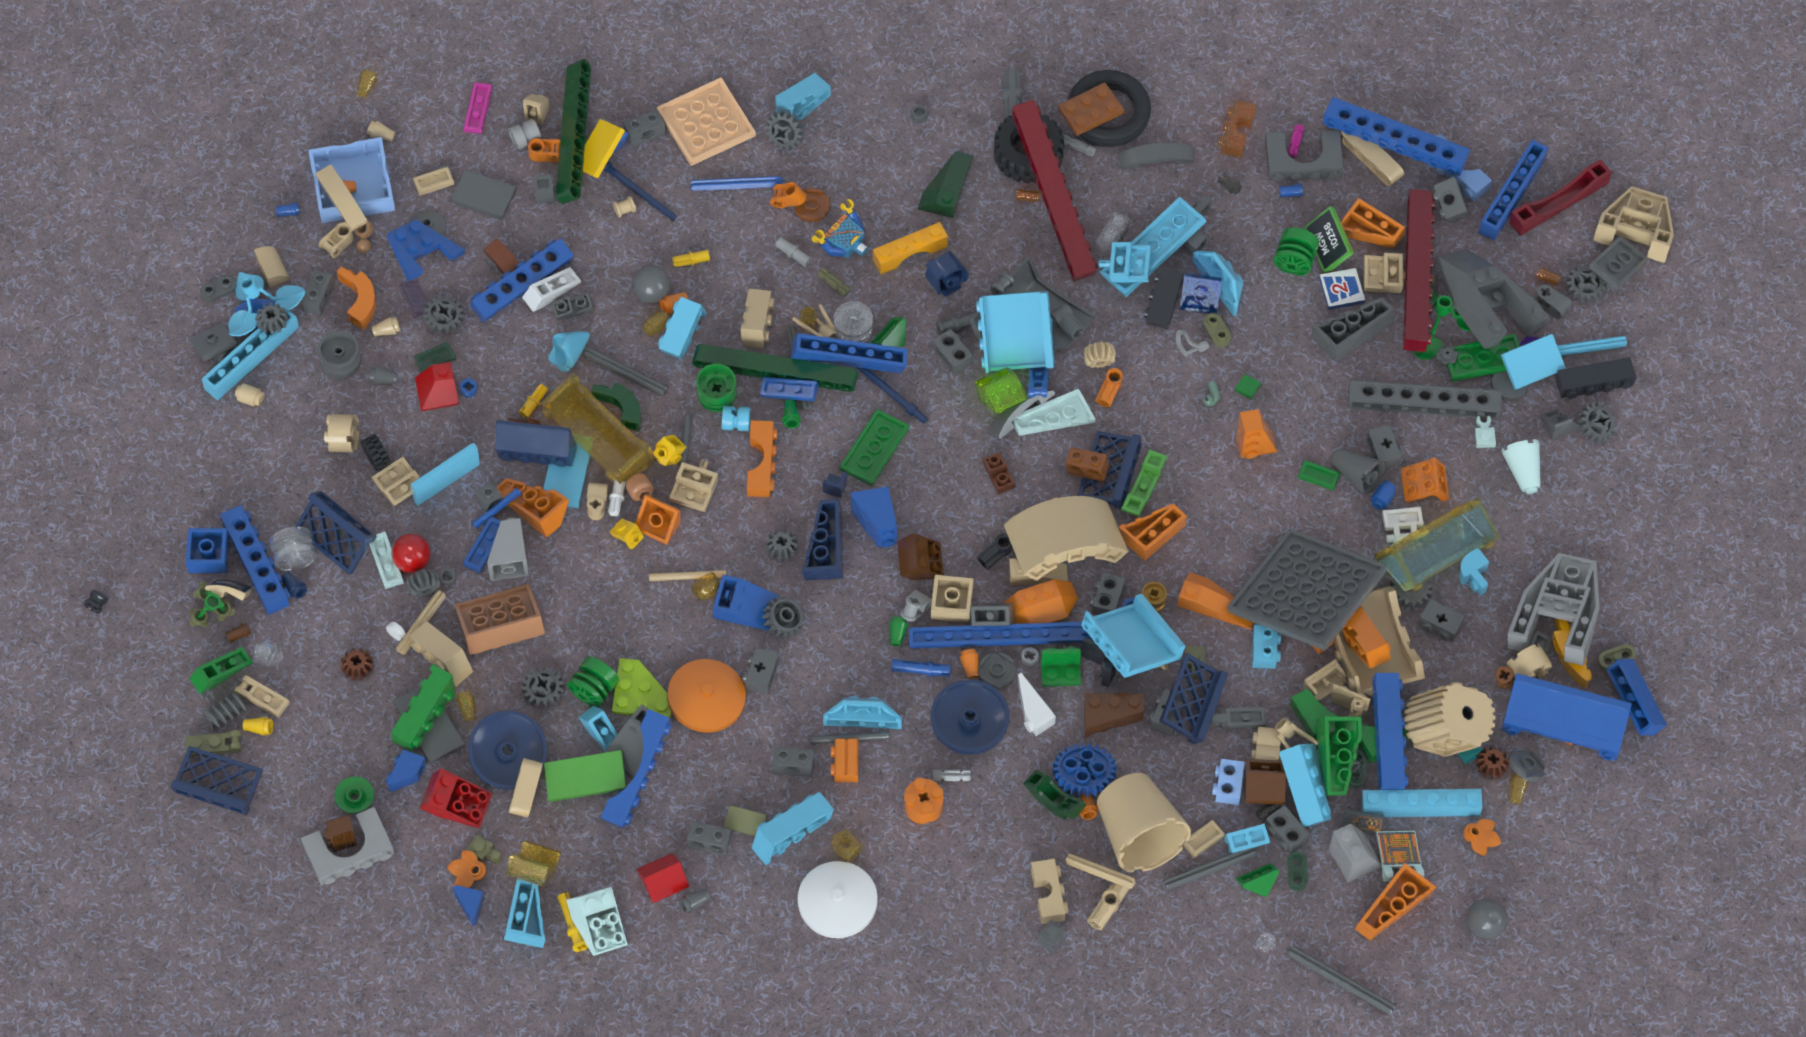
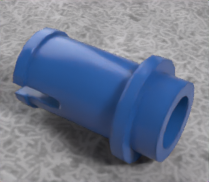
M1296 183V185L1280 186L1281 198L1291 196L1299 198V196L1303 195L1302 184L1298 185Z
M292 202V204L276 206L277 217L300 214L298 203Z

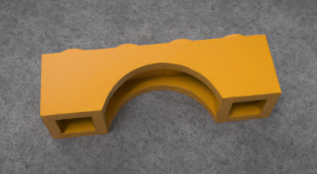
M938 222L873 249V262L880 275L898 268L902 261L915 253L929 252L932 254L947 248L948 235L942 224Z

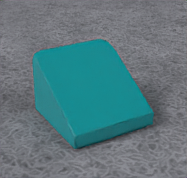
M1477 747L1457 754L1466 765L1475 760L1477 754L1482 753L1483 750L1481 747Z

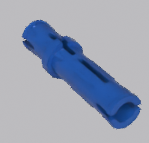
M893 659L891 671L925 674L928 677H932V675L950 677L951 665L937 664L934 661L927 663Z

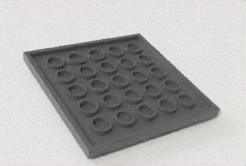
M1289 529L1230 602L1227 610L1231 614L1325 651L1388 571L1387 565Z

